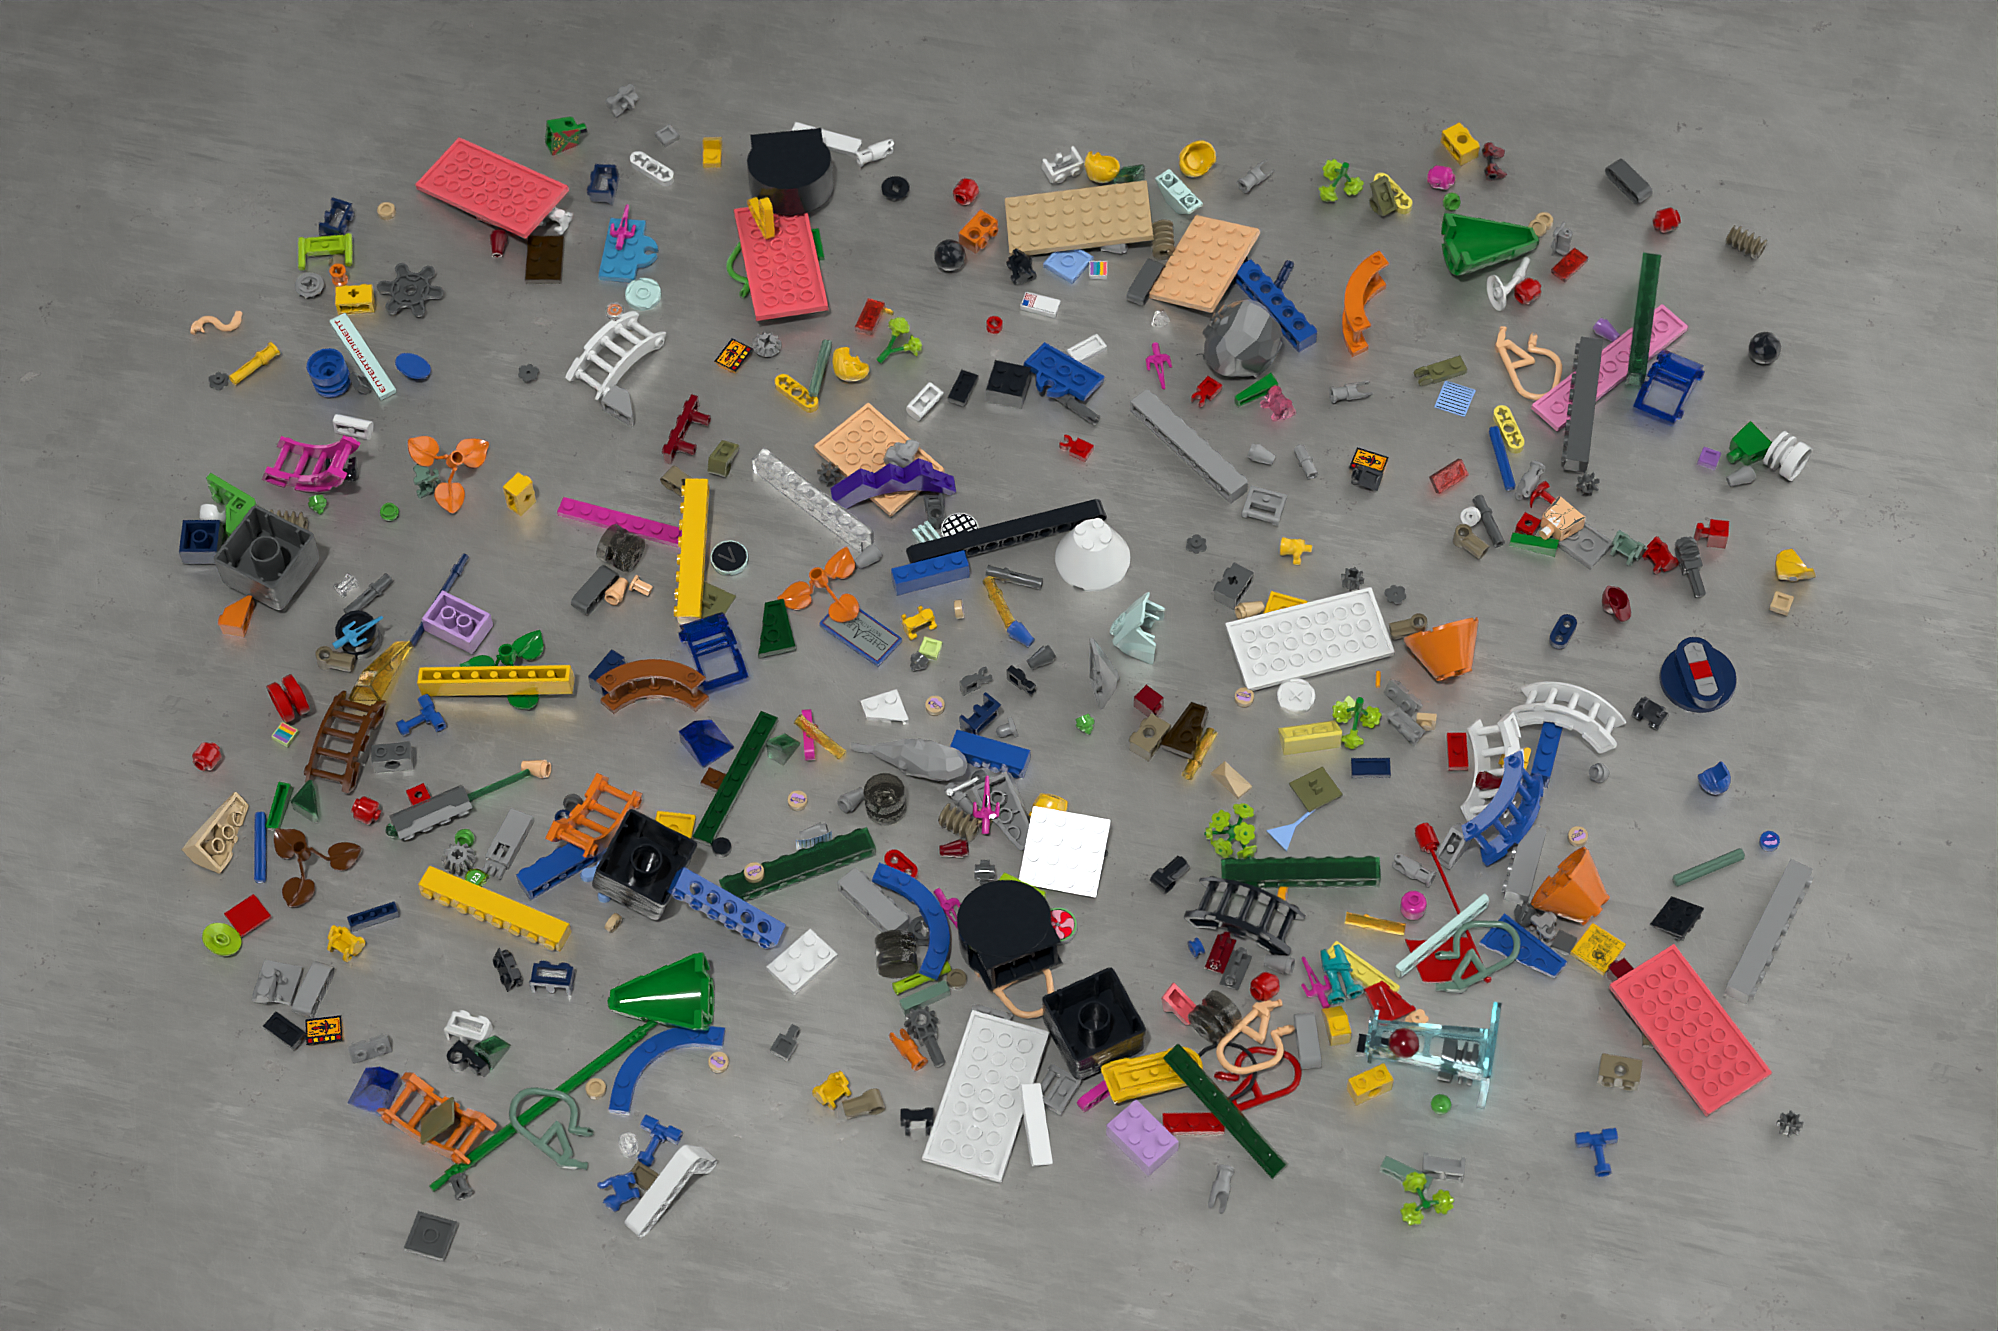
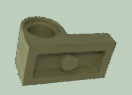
M1382 176L1370 183L1374 197L1369 199V203L1375 213L1385 216L1398 208L1387 176Z
M722 440L708 458V472L727 477L731 469L732 459L739 451V445Z

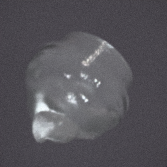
M1164 309L1154 312L1151 325L1166 327L1167 323L1171 320Z

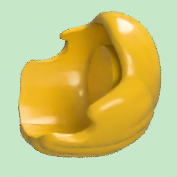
M1203 140L1188 144L1179 154L1180 170L1188 177L1194 178L1205 174L1216 162L1214 148L1210 143Z
M1089 151L1085 158L1086 174L1093 182L1109 183L1119 173V162L1112 156H1103L1099 152L1092 155V151Z
M849 347L835 349L832 363L834 373L838 378L853 382L862 380L868 375L869 365L861 362L858 355L852 357L849 354Z

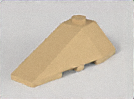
M234 792L192 835L181 850L195 864L221 873L232 858V849L234 844L237 843V834L240 826L243 825L249 805L237 792Z

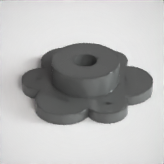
M532 364L522 365L519 367L518 377L522 378L524 382H530L531 379L535 380L537 378L539 369L533 367Z
M217 372L208 378L210 387L218 391L229 384L228 374Z
M1195 534L1192 538L1187 539L1186 549L1188 551H1193L1194 554L1206 551L1205 538Z
M1392 585L1386 589L1385 596L1387 601L1397 605L1401 604L1402 600L1406 599L1405 588Z

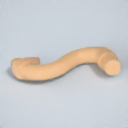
M236 311L232 321L227 325L222 324L214 316L201 317L191 325L190 333L192 335H196L198 331L205 333L203 329L205 323H212L217 329L224 332L233 331L239 327L243 313Z

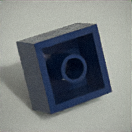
M183 520L179 554L183 564H215L214 556L223 545L224 529L221 520Z

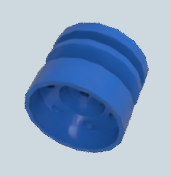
M332 348L321 349L312 354L308 359L306 369L318 394L330 398L342 395L348 390L351 385L350 373L343 355L338 350Z

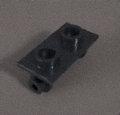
M498 948L493 957V965L500 974L502 985L509 992L512 985H515V987L521 986L523 978L518 968L511 969L516 966L512 953L508 950L501 952V949Z

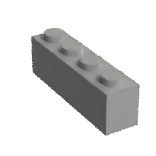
M1532 825L1527 834L1518 843V847H1513L1511 858H1514L1513 864L1509 863L1506 875H1510L1509 880H1504L1502 892H1505L1504 900L1519 904L1528 902L1547 829Z
M854 867L837 881L838 891L891 942L908 929V914L903 909L899 910L893 899L889 896L886 897L877 884H872L865 872L859 871Z

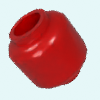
M968 178L961 179L953 189L954 199L961 205L971 204L979 194L977 183Z
M1669 207L1657 211L1652 221L1655 229H1659L1661 233L1676 230L1681 223V218L1677 210Z
M1525 278L1515 286L1514 296L1516 300L1521 304H1531L1541 296L1540 282L1536 279Z
M213 742L201 743L192 754L195 767L201 771L212 770L221 760L219 746Z
M366 796L360 799L357 798L351 809L353 818L366 825H370L373 821H378L382 812L379 810V803Z
M1262 972L1250 983L1251 995L1256 1000L1263 1002L1270 1000L1280 990L1278 977L1269 972Z

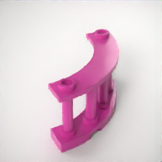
M345 435L339 441L328 445L305 444L281 436L277 447L281 448L280 454L274 467L267 466L262 480L283 488L286 485L295 487L296 491L302 492L329 491L331 487H338L343 483L347 475L343 468L348 456L354 453L361 443L355 438ZM288 452L301 455L293 474L280 471ZM308 458H318L312 474L301 475ZM326 459H333L329 468L321 473Z

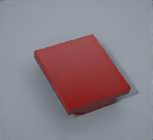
M254 894L224 913L241 937L272 918Z

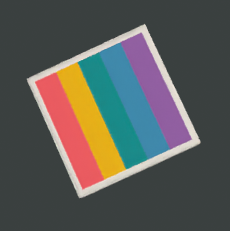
M1089 261V279L1107 280L1108 261Z

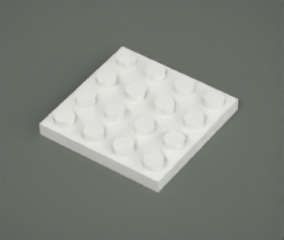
M1033 806L1019 880L1038 888L1096 898L1111 820Z

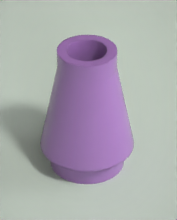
M1602 317L1592 328L1595 334L1611 342L1621 335L1607 319L1604 320Z

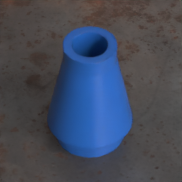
M1017 620L1006 631L1009 637L1024 644L1027 648L1035 641V638L1031 636L1022 622Z

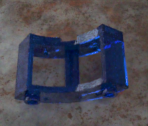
M1662 349L1656 358L1658 362L1656 361L1652 364L1647 374V377L1650 378L1642 384L1633 407L1675 423L1682 419L1685 412L1683 407L1696 383L1702 380L1705 371H1703L1704 365ZM1655 381L1684 392L1674 415L1644 404Z
M723 612L680 625L681 632H678L681 643H685L691 655L696 671L703 676L698 657L725 648L730 650L737 672L707 682L706 680L703 681L698 687L701 686L704 691L748 677L739 649L734 647L737 641L732 629L727 626L729 622ZM719 633L723 634L722 637L694 646L691 643Z

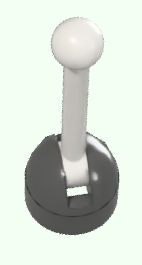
M980 769L972 774L970 781L953 789L948 788L946 794L951 796L954 792L971 784L977 786L985 782L987 774L984 770Z

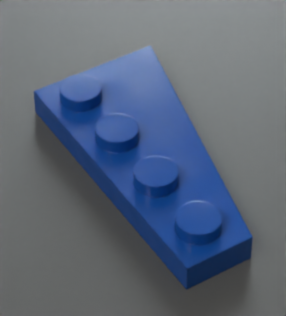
M1505 913L1498 920L1514 927L1520 937V952L1514 961L1554 979L1567 965V961ZM1491 928L1479 942V945L1508 957L1513 951V938L1509 932L1502 928Z

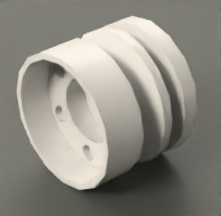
M1783 431L1770 445L1763 464L1767 467L1771 465L1772 470H1777L1781 466L1780 475L1792 481L1805 467L1813 449L1804 442H1799L1794 446L1796 437H1790V433Z

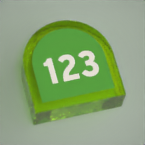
M471 869L465 874L466 881L480 887L489 879V875L480 869Z

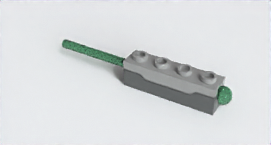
M529 769L523 770L469 794L466 793L462 785L454 787L390 815L389 818L393 826L389 823L385 828V832L389 837L394 838L398 836L399 839L408 840L414 837V833L420 830L422 832L429 831L433 828L432 825L440 823V825L451 821L450 817L455 815L460 817L469 813L473 800L531 776Z

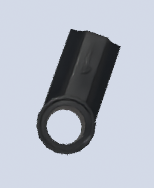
M1176 856L1164 868L1157 869L1152 874L1150 882L1166 894L1175 886L1176 881L1190 869V866L1182 856Z

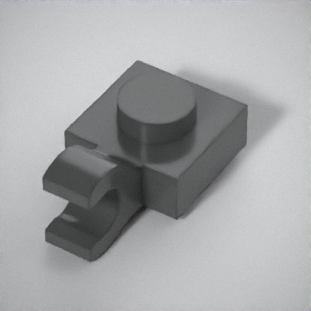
M982 667L978 674L967 675L960 680V691L963 696L980 689V685L992 681L991 674L983 676V674L987 673V667Z
M792 1024L786 1035L780 1033L770 1048V1053L788 1061L798 1046L795 1040L800 1034L799 1027Z

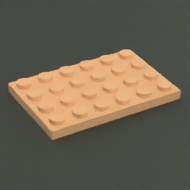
M1195 215L1176 246L1173 256H1170L1165 264L1166 267L1162 269L1158 280L1154 282L1149 298L1213 313L1259 237V229Z
M867 403L814 445V450L827 462L831 461V465L834 467L838 465L837 470L844 477H848L860 468L873 473L886 466L883 458L889 447L894 446L897 442L905 444L907 440L911 439L871 404ZM920 447L918 448L913 461L918 458L931 462L933 469L945 473V469ZM898 491L869 499L891 517L922 491Z

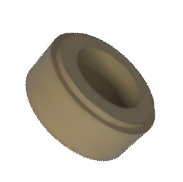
M953 969L947 974V984L950 988L959 990L966 985L967 976L963 970Z

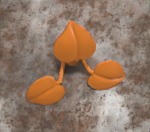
M429 436L409 438L408 451L415 463L423 467H429L433 464L434 459H446L447 466L452 468L448 483H440L435 488L434 497L442 508L449 513H455L463 504L465 492L460 483L451 484L453 476L462 463L469 468L481 466L485 461L489 442L474 438L464 439L457 444L456 450L450 455L436 456L439 452V446L433 438Z
M844 547L832 556L826 563L825 569L815 567L809 572L810 586L803 581L795 582L779 595L777 599H784L785 606L789 609L801 610L811 603L812 598L810 594L813 593L814 585L817 588L825 587L835 601L828 610L830 618L835 622H847L856 618L859 613L857 599L853 595L846 593L838 600L827 585V577L833 580L836 577L845 579L854 572L855 561L848 547Z

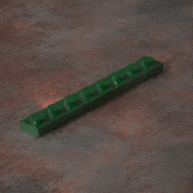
M760 711L693 835V840L710 847L712 846L778 723V717Z
M1176 1044L1163 1057L1168 1065L1272 1179L1289 1165L1180 1044Z

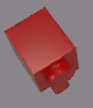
M1710 519L1708 528L1704 527L1703 523H1698L1693 538L1696 541H1700L1701 537L1707 538L1706 547L1725 549L1729 535V521Z

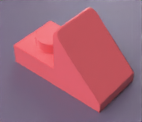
M1172 983L1161 997L1163 1011L1173 1012L1185 1025H1190L1200 1011L1175 983Z

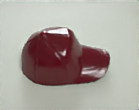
M1607 586L1602 594L1603 609L1607 613L1615 614L1621 622L1629 620L1631 617V607L1627 594L1619 587Z

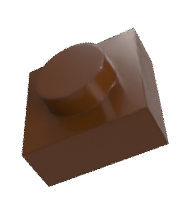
M709 767L700 784L706 789L717 792L726 774Z

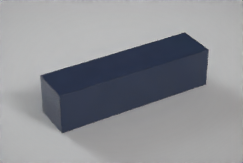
M395 901L347 916L351 931L355 932L400 916Z

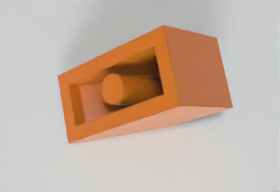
M251 595L240 599L224 609L223 614L218 619V625L223 634L245 637L256 606Z

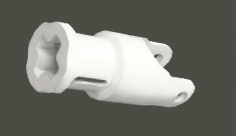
M889 139L869 146L864 151L854 152L857 164L862 167L867 162L877 161L893 153V140Z

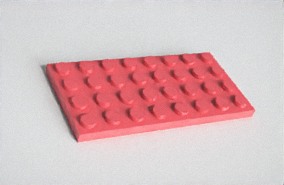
M460 137L415 184L417 190L525 239L569 192L567 185Z
M748 207L734 209L756 321L828 310L808 213L800 215H778L773 213L775 237L765 239Z
M1675 944L1609 985L1610 990L1706 1117L1772 1074L1771 1070Z

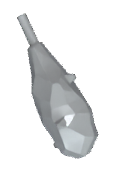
M921 738L901 739L895 742L878 743L876 746L854 742L851 744V750L874 754L876 757L895 765L906 775L935 780L936 782L941 780L949 781L961 777L965 774L968 767L965 755L959 750L938 744L932 740H923Z

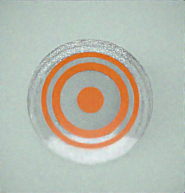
M610 303L606 307V316L609 320L617 321L620 319L619 316L624 314V308L620 303Z

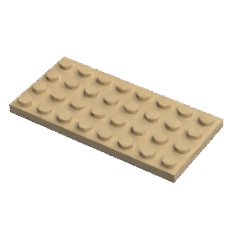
M1147 180L1005 198L1010 256L1013 255V250L1016 248L1026 255L1154 240Z

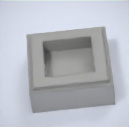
M670 124L655 132V137L664 147L680 139L679 134Z

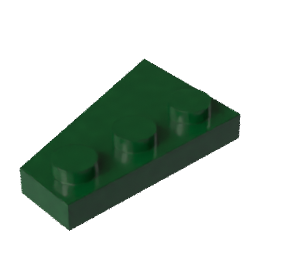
M784 599L765 602L758 658L796 650Z

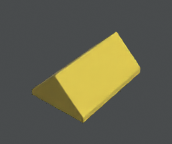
M1335 720L1278 728L1283 756L1341 748L1342 730Z

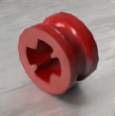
M991 316L987 319L986 329L989 333L997 334L1002 331L1003 321L1000 317Z

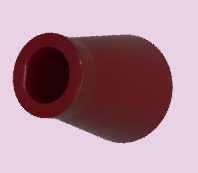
M493 230L492 234H490L491 255L495 258L502 257L508 238L503 230Z
M1480 771L1477 774L1475 785L1480 790L1497 789L1500 787L1502 779L1487 771Z
M962 838L939 846L941 857L964 858L969 855L967 840H962Z

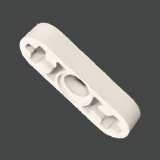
M638 151L631 154L630 162L635 170L661 186L667 187L673 184L674 174L672 170L643 152ZM651 166H654V167L657 168V169H656L655 171H653V172H650V171L647 170V169H648L649 167H651Z

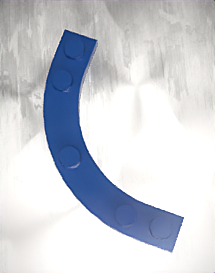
M879 862L871 882L889 888L917 905L929 929L928 951L919 973L938 980L950 944L949 926L945 913L938 900L922 883L898 869Z
M709 1026V1029L706 1031H693L676 1027L656 1034L643 1042L628 1056L616 1076L610 1099L609 1113L630 1115L634 1090L643 1074V1070L649 1064L665 1055V1052L675 1048L678 1050L688 1047L723 1049L725 1028Z

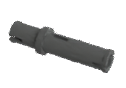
M1066 394L1057 398L1052 397L1061 402L1063 407L1071 409L1093 426L1098 424L1099 420L1096 418L1100 419L1101 416L1077 401L1072 394Z
M1483 495L1475 496L1472 501L1480 511L1481 519L1494 547L1503 546L1505 540L1492 516V509L1488 508Z
M988 565L986 569V577L1038 590L1042 588L1043 578L1010 571L1006 567L1002 569Z
M384 573L381 578L375 583H371L366 591L344 608V613L361 610L376 596L379 597L382 591L393 583L392 578L387 573Z

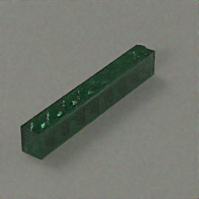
M1643 252L1625 379L1626 385L1643 387L1645 382L1661 255Z
M867 827L863 829L858 828L849 834L838 835L832 840L818 842L815 846L807 849L802 848L796 853L782 855L776 860L761 863L764 869V877L760 882H748L744 876V870H742L740 873L724 876L719 880V885L722 889L748 902L876 856L875 845Z
M1312 856L1305 858L1267 857L1265 859H1256L1254 857L1236 859L1229 857L1221 859L1220 868L1221 878L1243 882L1260 889H1279L1280 886L1288 887V889L1380 887L1381 881L1380 857L1346 856L1344 858H1335L1333 856L1324 858Z

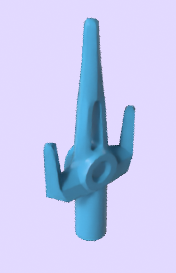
M383 616L354 630H349L355 624V621L342 628L345 636L333 642L332 645L336 650L348 642L353 647L360 645L367 639L364 638L357 641V637L382 620Z

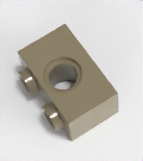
M1152 713L1148 718L1142 720L1139 730L1133 732L1129 738V750L1148 762L1161 747L1160 743L1171 730V724Z
M1602 1053L1597 1084H1602L1604 1087H1620L1626 1091L1638 1090L1643 1060ZM1619 1071L1622 1072L1624 1075L1619 1076L1615 1072Z

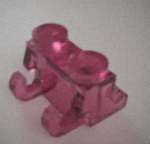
M1272 386L1265 395L1268 401L1262 400L1260 403L1262 408L1269 407L1274 412L1271 415L1273 421L1282 418L1285 420L1296 414L1292 401L1283 395L1279 386Z

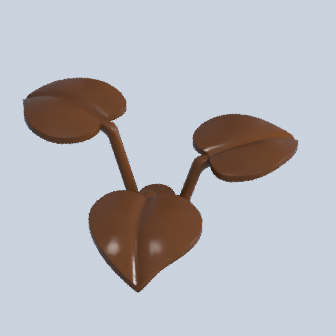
M276 828L274 833L276 853L283 859H291L295 855L301 872V879L293 877L283 885L282 895L287 906H301L308 902L314 894L315 884L312 880L305 879L302 863L310 858L311 853L326 861H330V865L334 870L345 871L355 864L361 853V847L350 842L336 843L328 849L330 857H326L314 850L313 847H308L303 832L296 829Z

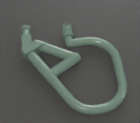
M1469 921L1464 923L1454 934L1453 952L1451 950L1438 951L1435 953V958L1438 960L1458 959L1460 957V938L1466 930L1471 928H1502L1506 930L1513 938V951L1507 958L1485 968L1474 949H1470L1452 975V982L1436 983V991L1459 992L1461 994L1466 991L1467 987L1511 964L1520 952V937L1514 927L1503 921ZM1472 961L1479 972L1462 981L1461 976Z
M536 1087L527 1088L517 1093L511 1101L509 1108V1119L513 1128L552 1158L561 1169L587 1170L588 1162L584 1163L577 1159H571L573 1156L572 1149L563 1127L558 1121H555L539 1139L521 1126L516 1118L518 1103L528 1095L560 1098L569 1105L571 1111L568 1132L576 1134V1136L590 1137L594 1132L591 1128L576 1127L578 1110L574 1100L562 1091ZM555 1133L564 1152L562 1156L547 1145Z

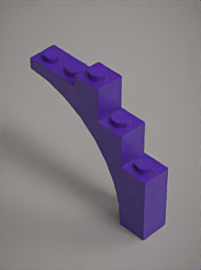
M920 458L904 468L889 463L875 473L860 468L830 488L832 503L845 509L868 498L898 491H933L950 496L956 493L954 476L933 469L931 462Z

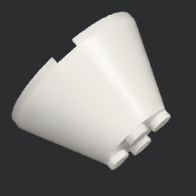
M1089 519L1078 524L1061 539L1055 552V564L1058 573L1069 585L1083 588L1084 591H1102L1115 586L1125 577V573L1130 566V551L1125 540L1104 523L1102 519Z

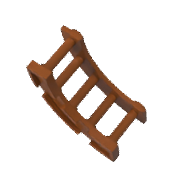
M646 659L629 662L608 671L596 680L608 692V694L600 699V702L613 714L635 703V700L642 698H671L675 702L689 707L694 712H697L709 701V696L698 689V686L706 680V677L689 666L669 660Z

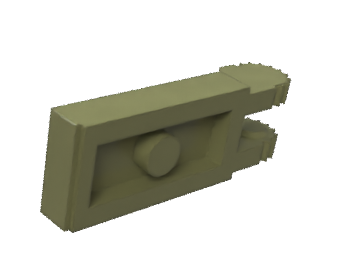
M1459 355L1426 367L1422 366L1416 369L1413 374L1415 377L1425 376L1418 380L1420 386H1425L1464 375L1468 369Z

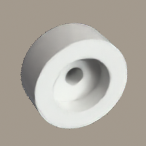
M1470 506L1461 512V521L1468 526L1476 525L1481 519L1480 511L1476 507Z

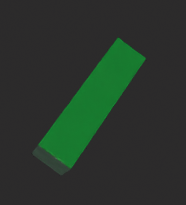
M1269 373L1235 395L1234 403L1239 408L1278 390L1279 383L1273 374Z
M1512 532L1509 546L1555 557L1559 540L1551 538L1544 540L1539 536Z
M278 782L266 824L267 830L275 831L276 828L281 827L293 792V787L289 783Z

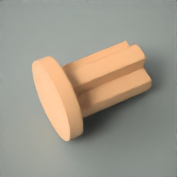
M638 575L633 578L629 586L630 591L636 590L646 596L651 593L653 586L639 580Z

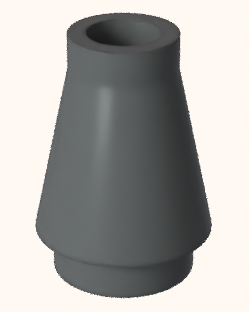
M1047 645L1045 647L1042 646L1026 661L1030 668L1034 670L1053 662L1056 656L1051 647Z

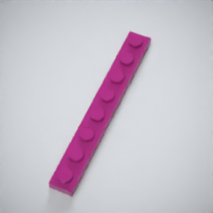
M563 497L557 510V515L560 517L678 548V537L682 536V531L679 530V527Z

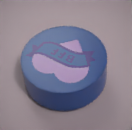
M1773 831L1762 833L1759 840L1760 847L1769 852L1775 851L1780 843L1778 834Z

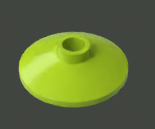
M212 923L202 933V941L206 948L217 955L229 956L235 954L241 946L240 935L233 927L227 924Z

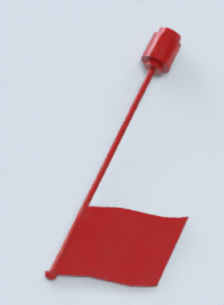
M1429 823L1419 824L1415 827V837L1421 851L1432 854L1457 914H1460L1461 911L1435 853L1440 845L1436 833ZM1469 930L1465 931L1467 937L1460 938V957L1458 959L1438 960L1435 958V953L1438 951L1451 950L1453 952V937H1451L1416 966L1422 982H1451L1452 975L1470 949H1474L1480 958ZM1405 939L1410 953L1427 941ZM1472 961L1461 976L1462 980L1479 972ZM1488 976L1482 980L1485 983H1490L1492 978Z

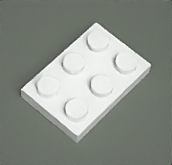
M809 929L767 966V971L795 996L836 960L838 954Z

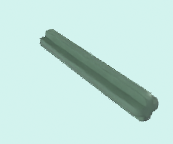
M824 339L822 341L808 390L810 397H817L832 348L831 340Z
M1741 848L1680 872L1674 875L1672 880L1675 886H1680L1743 860L1745 853Z

